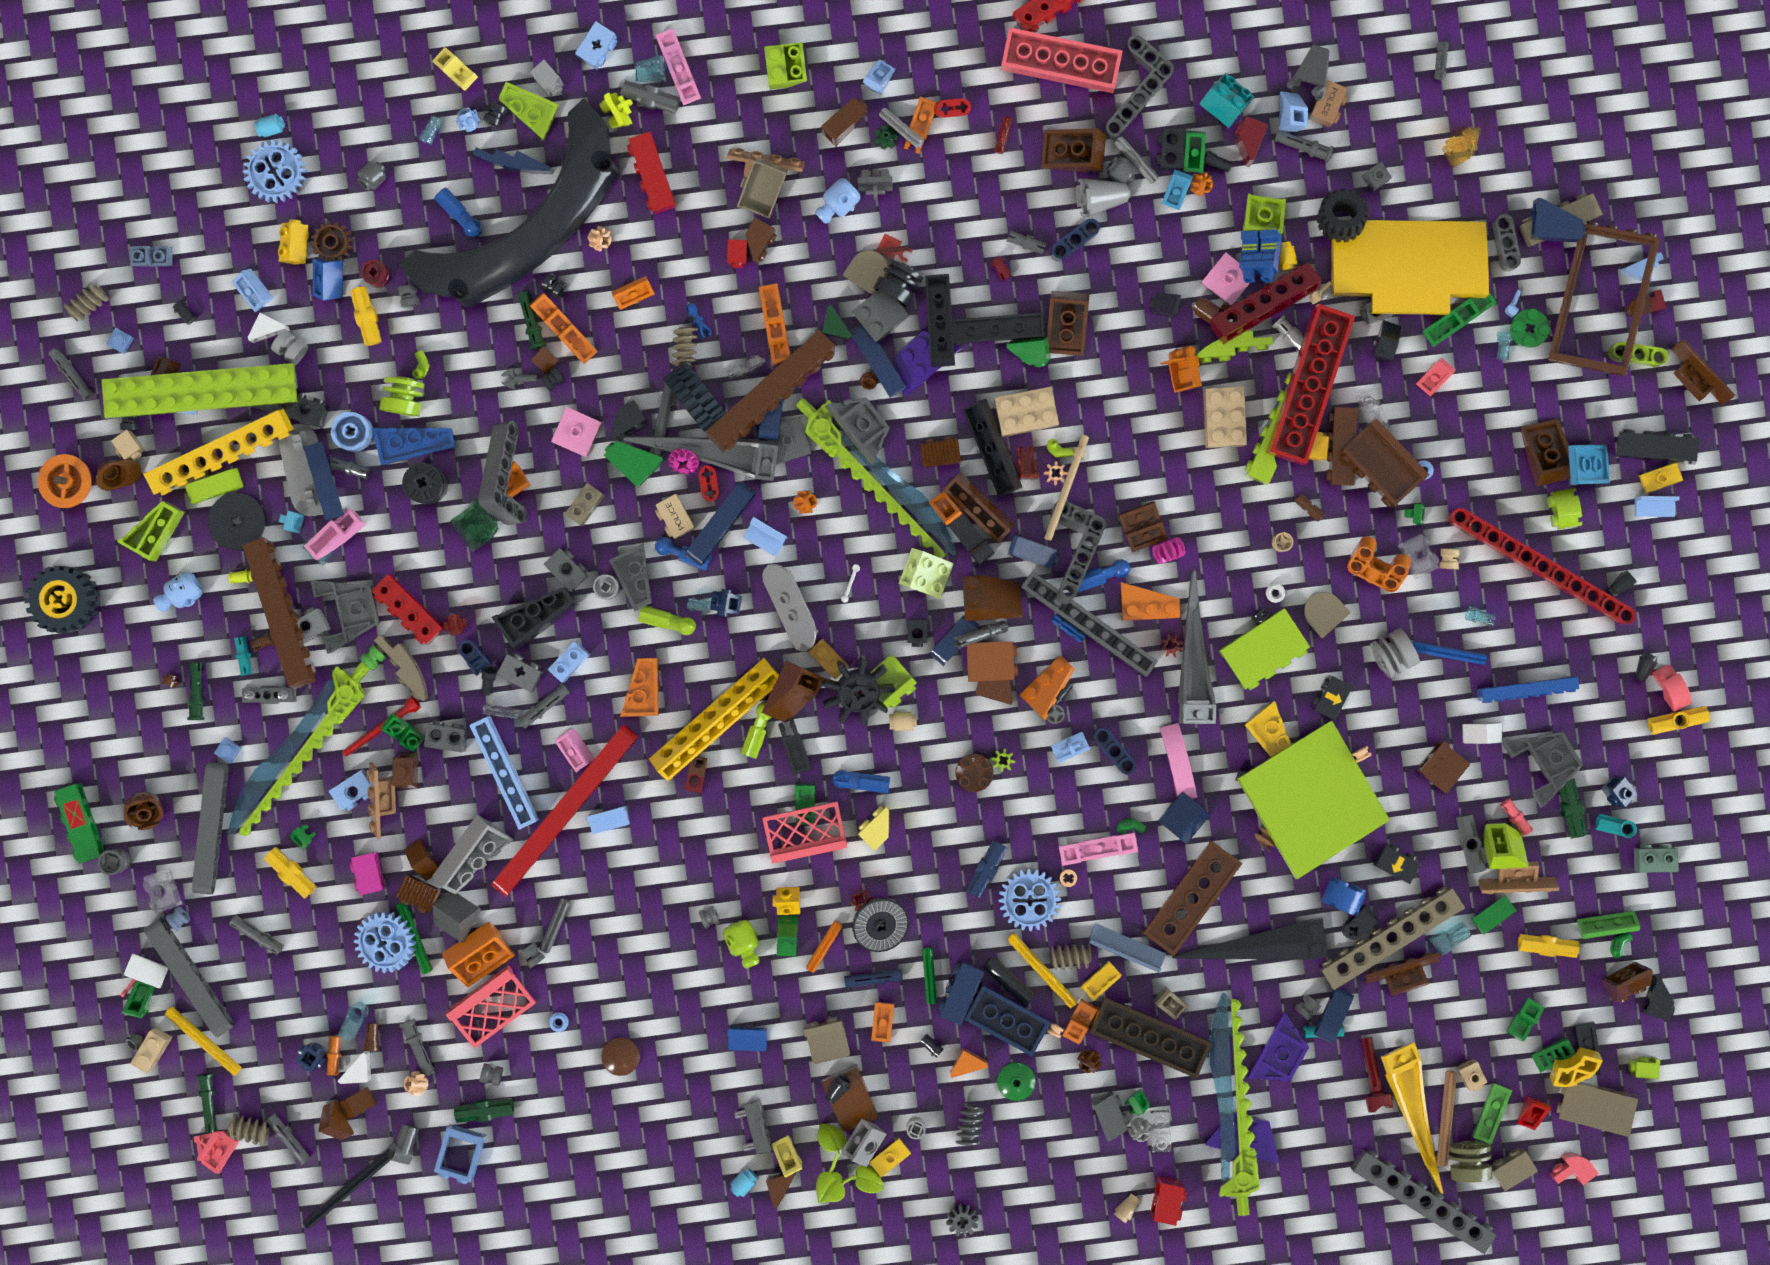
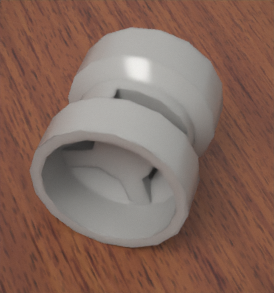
M920 1117L909 1119L906 1126L908 1136L912 1139H920L924 1136L926 1126L923 1119Z

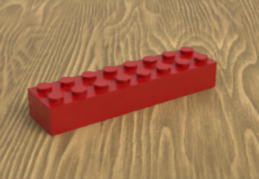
M1321 304L1313 307L1266 451L1267 454L1300 465L1308 463L1355 319L1354 315Z

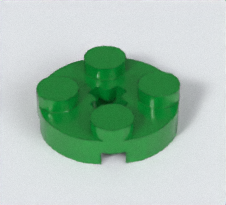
M1536 309L1523 310L1516 314L1511 321L1510 336L1521 347H1537L1547 339L1550 333L1549 322L1546 316ZM1526 324L1534 326L1533 333L1525 331L1527 328Z

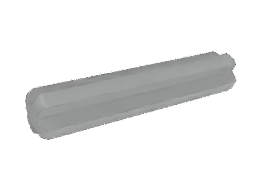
M883 108L879 113L883 120L916 148H920L924 143L920 136L887 108Z
M1122 136L1114 142V145L1151 184L1158 179V174Z

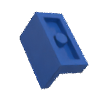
M313 258V296L321 300L343 297V261H326L321 258Z
M728 1028L729 1050H767V1028Z

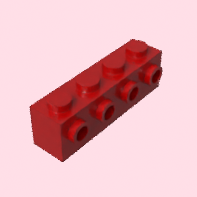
M1031 0L1015 10L1012 17L1020 30L1036 33L1040 29L1039 26L1044 23H1051L1056 19L1055 16L1060 12L1064 14L1072 8L1071 5L1076 2L1082 3L1085 0Z
M651 132L629 138L630 145H627L630 156L635 157L636 163H633L636 174H640L643 181L639 183L643 193L647 192L649 199H646L649 211L653 210L656 215L676 208L677 206Z
M387 574L371 590L375 594L373 597L380 604L384 603L388 607L387 611L393 617L398 616L402 620L400 624L407 631L411 629L416 634L414 638L420 644L425 643L429 645L445 629L392 575Z

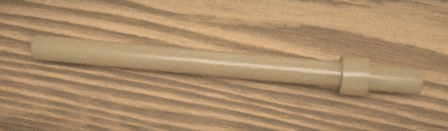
M1086 435L1081 436L1078 447L1073 452V461L1044 537L1046 540L1051 541L1080 461L1084 459L1085 448L1089 439Z

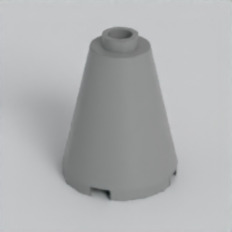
M1081 178L1078 179L1080 185H1076L1077 206L1082 208L1083 212H1080L1082 217H1088L1124 204L1131 198V189L1127 187L1126 183Z

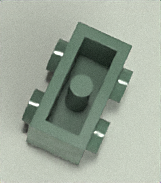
M1640 844V848H1634V871L1639 873L1679 872L1678 848L1671 847V844H1659V847H1652V844Z

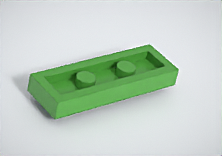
M1635 911L1577 919V926L1582 939L1640 931V924Z
M1492 1083L1473 1131V1138L1492 1144L1511 1096V1089Z

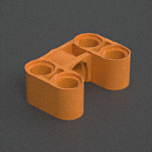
M1369 536L1362 537L1351 553L1347 566L1349 572L1387 592L1397 591L1408 575L1411 559L1405 554H1399L1388 564L1374 556L1377 546L1375 539Z

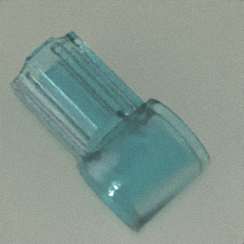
M1460 922L1447 931L1435 934L1430 938V941L1437 953L1439 952L1443 956L1451 952L1455 948L1454 946L1470 938L1472 935L1464 922Z
M357 1002L348 1009L346 1019L338 1034L342 1039L352 1042L355 1040L364 1018L368 1015L369 1009L367 1004ZM355 1008H359L361 1010V1016H357L355 1014Z

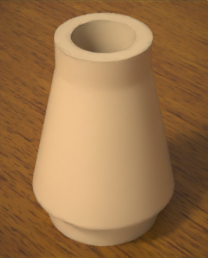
M1130 1194L1129 1197L1115 1208L1114 1215L1124 1223L1128 1220L1130 1221L1140 1200L1133 1194Z

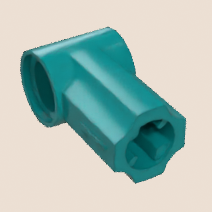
M1600 813L1595 823V830L1626 838L1633 837L1637 832L1634 822ZM1628 823L1630 825V831L1628 833H1623L1622 827L1624 824Z

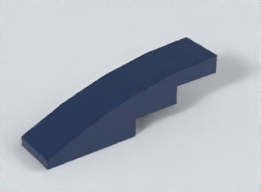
M477 147L473 152V155L478 159L512 171L531 174H553L554 172L551 167L519 151H516L514 157L496 149L494 155Z
M859 324L849 330L888 396L891 398L906 389L879 342L874 341L863 325Z
M322 441L303 446L325 520L343 516L344 512Z

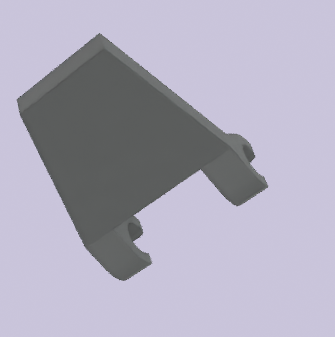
M1316 45L1311 46L1295 76L1287 83L1290 92L1297 93L1301 81L1317 85L1312 90V95L1315 96L1316 100H1323L1327 87L1329 49Z

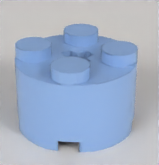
M344 412L338 415L332 423L331 437L334 443L342 449L351 452L364 450L374 438L371 422L361 414ZM351 428L355 429L354 435H349Z

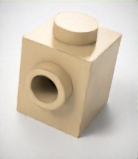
M129 430L124 431L111 440L116 447L115 452L120 459L135 461L145 451V448L135 434Z
M1471 1059L1456 1067L1468 1090L1478 1091L1487 1083L1475 1059Z

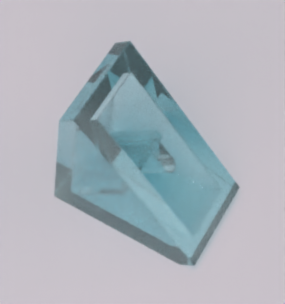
M656 56L635 63L636 82L666 81V66L663 56Z

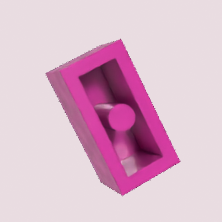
M377 851L351 858L350 869L352 873H355L356 880H354L355 890L359 891V895L386 889Z

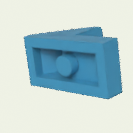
M1174 170L1162 204L1180 210L1193 176Z

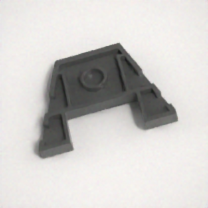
M310 581L314 598L334 594L342 633L323 637L327 654L336 651L380 624L375 598L373 597L374 593L371 591L372 586Z
M1564 732L1539 735L1532 738H1520L1519 740L1512 741L1506 740L1502 743L1510 758L1529 750L1549 784L1532 792L1540 808L1544 807L1583 766Z

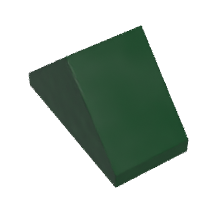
M831 304L828 305L822 333L826 336L846 340L852 339L851 333Z

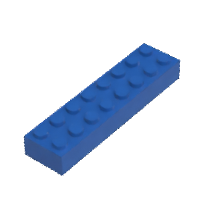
M1565 677L1477 689L1478 701L1492 703V700L1500 702L1504 701L1505 698L1506 700H1515L1516 697L1523 699L1528 698L1529 695L1530 697H1539L1540 694L1545 696L1552 695V692L1554 694H1562L1564 691L1576 692V689L1580 688L1578 677Z

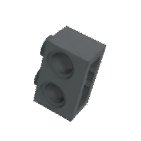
M433 720V724H427L424 747L465 752L468 729L463 728L464 725L452 723V726H445V722ZM435 729H438L441 732V738L439 740H436L433 737V731ZM454 732H457L460 735V741L458 743H455L452 740V734Z

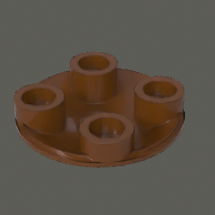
M969 754L958 762L955 775L958 784L963 789L970 792H979L990 785L994 771L991 762L986 757L980 754Z
M616 1037L604 1046L601 1055L602 1063L611 1074L625 1076L632 1073L638 1066L640 1051L631 1040Z

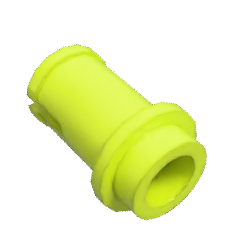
M248 568L245 571L229 572L228 575L231 584L242 582L250 584L251 581H254L251 570Z

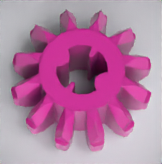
M1178 537L1161 542L1152 548L1153 556L1159 564L1180 558L1186 553L1184 543Z

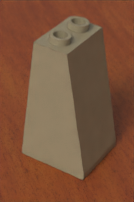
M1579 1082L1571 1087H1562L1561 1094L1564 1095L1563 1102L1558 1103L1556 1113L1560 1114L1559 1119L1630 1137L1639 1095Z

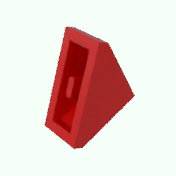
M1526 1095L1517 1124L1536 1130L1550 1112L1551 1106L1544 1101Z

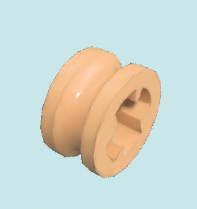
M1368 746L1352 753L1353 756H1356V762H1360L1372 755L1367 750Z
M1065 869L1060 873L1059 878L1064 886L1072 887L1077 882V875L1073 870ZM1064 874H1073V881L1071 883L1069 881L1064 882Z
M1051 1022L1046 1032L1061 1038L1060 1033L1064 1032L1065 1029Z

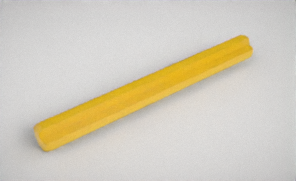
M1012 933L1007 938L1008 942L1069 1008L1074 1007L1077 1004V1000L1026 944L1015 933Z
M170 1007L165 1012V1016L232 1075L235 1076L241 1071L242 1067L174 1007Z

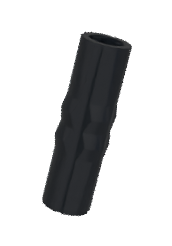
M994 956L983 965L982 968L1022 1005H1028L1035 997V994Z

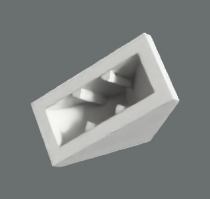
M259 313L248 339L255 343L276 336L283 330L290 331L288 326Z
M1502 723L1462 724L1463 743L1489 744L1502 742Z
M364 1051L338 1082L340 1084L363 1083L371 1080L370 1052Z

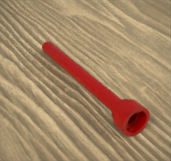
M411 696L404 703V707L394 714L401 718L408 712L418 711L421 705L416 698ZM386 720L342 751L343 756H349L381 733V726Z

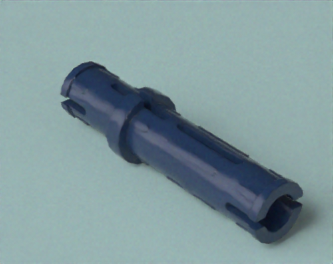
M882 969L880 972L844 976L845 987L879 983L886 985L887 982L903 981L902 969L889 971ZM872 978V979H870V980L856 981V980H859V979Z

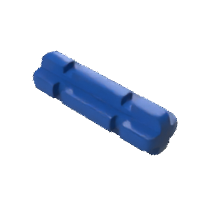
M1056 614L1052 618L1051 622L1054 625L1060 626L1061 630L1071 637L1074 636V639L1078 642H1082L1086 637L1085 633L1081 630L1078 631V628L1067 620H1063V617Z

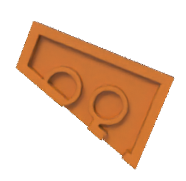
M1060 655L1020 696L1045 721L1050 707L1056 703L1057 695L1061 689H1064L1075 669Z
M658 658L637 659L620 717L659 716Z

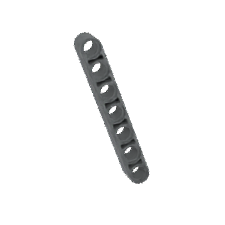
M207 762L205 768L192 881L193 893L213 895L215 891L229 766L225 763Z
M160 917L145 927L144 932L213 1035L219 1037L233 1028L234 1022L167 922Z

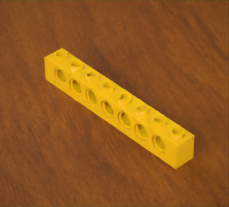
M280 409L144 473V476L154 495L158 493L165 495L171 492V487L175 485L178 488L188 484V479L192 477L195 480L205 476V471L209 469L212 472L222 468L221 464L226 461L228 464L239 460L238 456L243 453L245 456L256 452L255 448L260 445L264 448L273 444L272 440L277 437L281 440L290 436L288 432L294 430L285 410ZM268 425L273 427V434L267 432ZM251 433H254L256 435V442L251 441ZM234 441H237L239 443V450H236L233 447ZM217 449L223 452L222 458L217 456ZM200 457H204V458H205V460H206V465H205V466L201 465V463H200ZM184 464L189 467L188 474L183 471ZM167 473L172 475L171 482L166 478Z
M763 658L651 756L649 760L657 772L669 781L772 691L779 674L771 664Z

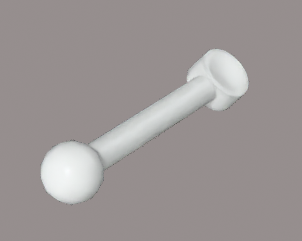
M853 565L852 567L853 573L846 592L841 597V601L844 603L849 600L848 595L856 573L860 570L859 565Z

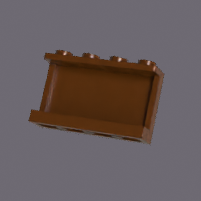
M1377 418L1371 421L1339 451L1342 454L1341 458L1348 465L1350 463L1355 468L1354 472L1361 479L1365 478L1369 482L1367 484L1374 493L1378 492L1382 496L1381 501L1387 507H1396L1407 494L1430 475Z

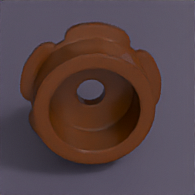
M872 372L863 373L860 377L862 387L867 390L874 389L879 382L876 374Z
M167 673L166 676H161L163 677L161 680L162 684L172 688H176L177 683L179 684L176 681L178 677Z

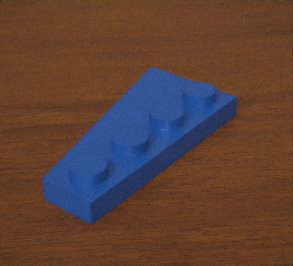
M372 428L382 466L456 448L451 428Z

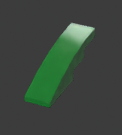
M1490 292L1486 298H1469L1453 309L1449 315L1443 316L1422 332L1434 347L1497 302Z

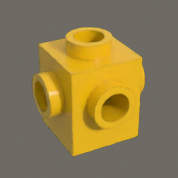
M800 887L776 888V895H773V907H777V915L800 914Z

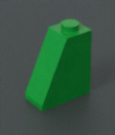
M618 441L615 443L611 442L605 448L606 453L604 454L638 488L665 461L661 456Z

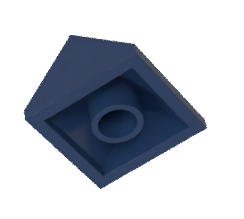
M1182 791L1158 821L1187 844L1211 815Z

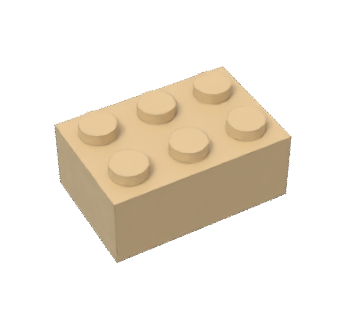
M1052 387L994 399L1002 437L1057 427L1059 425Z
M1244 387L1209 388L1203 390L1206 448L1246 446Z

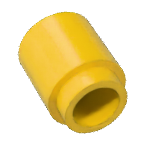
M1291 242L1281 243L1278 268L1283 269V271L1295 269L1294 266L1297 265L1294 246H1292Z

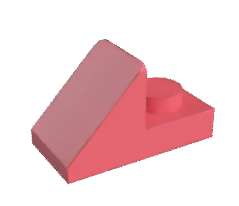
M1441 357L1431 365L1416 385L1431 396L1456 369Z

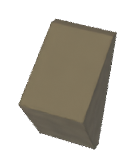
M1166 986L1153 999L1154 1003L1174 1020L1188 1006Z

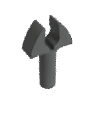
M510 368L501 374L502 377L511 376L514 378L510 382H501L504 386L516 390L515 385L518 382L538 381L537 374L517 375L514 368Z

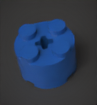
M1331 877L1321 902L1358 916L1366 896V890Z

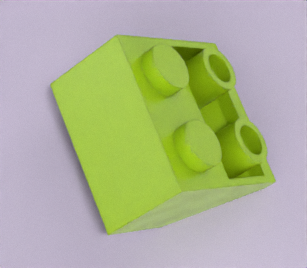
M802 42L764 47L770 90L789 88L807 81Z
M1506 823L1486 824L1482 838L1489 869L1528 867L1529 864L1521 832Z

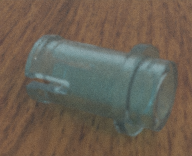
M695 597L688 599L687 609L691 612L694 610L711 612V601L698 600Z

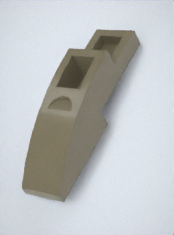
M379 635L374 640L377 643L376 648L383 654L387 653L391 657L389 661L395 667H400L395 673L398 676L397 680L404 687L408 686L412 690L410 693L417 700L421 699L422 701L427 700L428 692L424 677L411 653L402 643H398L394 647L384 635Z

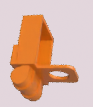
M1185 346L1182 349L1173 350L1169 353V360L1160 363L1161 365H1169L1174 393L1202 386L1198 369L1200 367L1198 356H1193L1195 354L1193 346Z

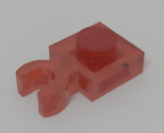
M884 234L876 252L893 260L897 255L902 262L907 263L908 259L903 257V253L909 252L912 254L913 250L909 247H900L902 241Z
M1024 446L1018 448V455L1021 457L1017 461L1018 477L1020 480H1036L1039 478L1037 459H1032L1034 448L1033 446L1027 448V454L1024 451Z

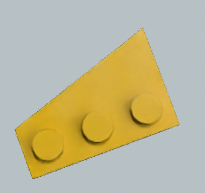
M1275 701L1244 724L1270 758L1291 745Z

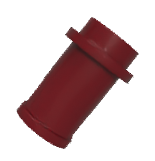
M999 256L991 261V267H994L1002 282L1011 277L1012 274L1004 263L1005 259Z

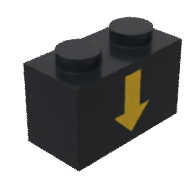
M1329 675L1328 678L1325 677L1320 686L1322 688L1320 695H1316L1312 701V710L1336 721L1353 686L1334 676Z
M1389 844V846L1383 845L1373 865L1411 884L1421 865L1416 862L1417 857L1406 853V855L1399 853L1400 848Z

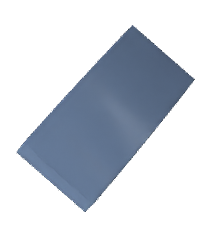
M130 247V266H172V247Z

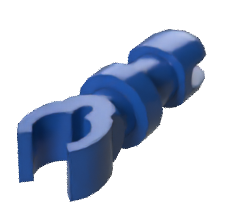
M693 303L688 304L686 311L688 315H691L693 325H696L698 328L697 334L702 340L705 337L703 331L709 337L711 330L703 323L704 319L702 316H699L697 307Z

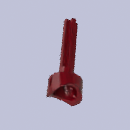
M1372 1037L1362 1038L1361 1043L1372 1092L1370 1096L1365 1097L1368 1113L1376 1112L1382 1106L1394 1108L1391 1093L1382 1092L1383 1089Z

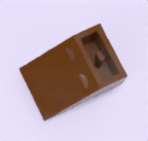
M786 660L762 713L787 723L817 696L824 677Z

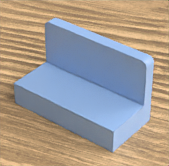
M1635 497L1634 517H1675V501H1679V497Z
M755 517L751 520L750 526L743 536L746 540L773 556H777L787 539L785 535Z
M625 806L586 816V820H589L592 834L630 824Z

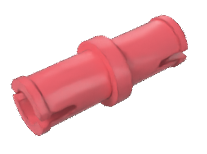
M1511 798L1506 799L1500 804L1510 817L1509 821L1516 825L1522 836L1532 832L1533 828L1525 820L1523 812L1517 809Z

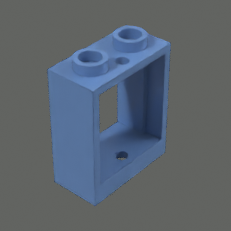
M450 1124L446 1128L434 1172L443 1178H456L457 1182L463 1184L471 1183L477 1170L486 1134ZM450 1137L477 1144L468 1174L442 1166Z

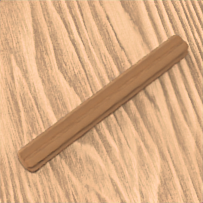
M1454 1071L1445 1072L1436 1162L1438 1166L1442 1167L1448 1166L1457 1078V1073Z

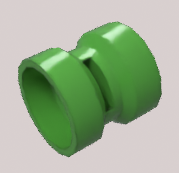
M375 644L369 648V652L364 653L360 657L361 661L372 671L378 667L379 661H384L387 658L386 654L381 653Z

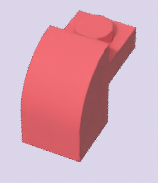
M1670 664L1652 672L1654 679L1663 690L1665 701L1673 712L1691 704L1690 692L1680 673L1677 674Z
M1566 1153L1560 1156L1565 1163L1556 1165L1550 1173L1553 1180L1558 1184L1574 1174L1582 1185L1599 1174L1591 1162L1577 1153Z

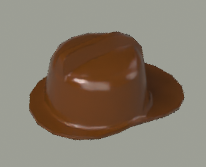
M130 459L120 461L106 460L96 470L97 486L102 490L110 491L132 485L140 478L141 467L136 461Z

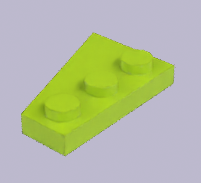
M505 82L498 100L545 141L558 111L559 104Z

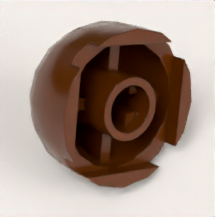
M146 791L132 794L124 805V820L128 826L138 827V830H148L156 827L161 818H163V807L160 799L151 792Z

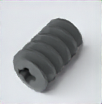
M962 1103L961 1105L966 1107V1109L960 1110V1113L965 1116L958 1119L963 1122V1125H958L957 1127L962 1132L956 1134L961 1137V1140H956L955 1142L966 1146L977 1145L980 1143V1139L977 1137L981 1136V1132L978 1129L982 1128L980 1122L983 1121V1116L980 1114L984 1113V1109L975 1104Z

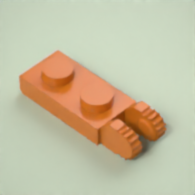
M920 96L909 128L923 140H926L935 115L934 106L937 102ZM906 140L904 149L908 150L911 143ZM922 145L920 148H915L916 153H920Z

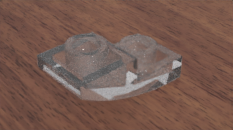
M761 355L750 356V359L746 360V368H743V365L731 366L732 369L727 370L728 378L734 379L751 374L764 366L766 359L761 358Z
M1374 388L1356 395L1367 424L1377 418L1385 428L1389 427Z
M1150 1110V1123L1153 1128L1151 1132L1152 1152H1171L1169 1110Z

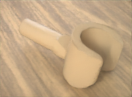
M1330 281L1321 289L1310 294L1309 298L1312 304L1323 300L1320 294L1324 293L1332 285Z

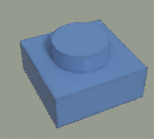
M115 328L106 344L125 354L134 337Z
M224 737L214 754L231 764L242 747Z

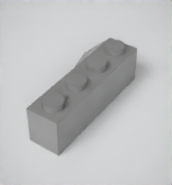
M476 815L432 877L442 888L456 894L474 877L473 874L477 870L483 869L487 865L486 862L493 855L497 856L501 852V847L506 843L509 844L514 839L490 821Z

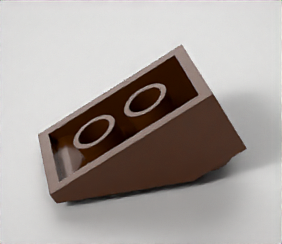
M1098 128L1044 130L1041 168L1085 173L1103 172L1106 134Z
M1051 291L1047 331L1050 353L1084 356L1090 294Z
M1558 418L1521 427L1520 430L1529 468L1536 486L1571 479L1569 444Z
M984 575L962 576L965 621L1023 618L1020 582Z
M1633 962L1602 978L1601 981L1611 1000L1622 1003L1628 1000L1630 995L1642 993L1647 989V986L1651 985L1653 971L1651 968Z
M858 1064L822 1078L821 1082L826 1095L833 1078L837 1077L838 1074L846 1076L851 1081L850 1089L835 1104L830 1103L843 1132L857 1127L861 1119L870 1122L879 1118Z

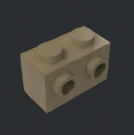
M1516 1148L1509 1152V1156L1506 1158L1497 1159L1492 1163V1174L1504 1191L1538 1172L1527 1152L1522 1148Z

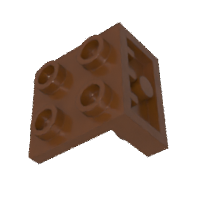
M1439 740L1416 770L1444 793H1448L1470 766V763L1452 750L1447 742Z

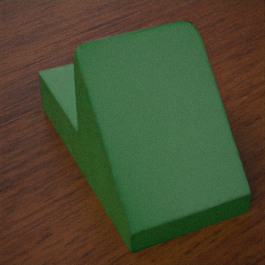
M136 980L122 1013L138 1018L146 1015L150 1010L149 1001L156 987Z

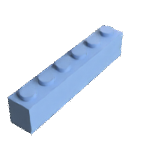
M491 716L471 724L470 728L518 829L538 821V815Z

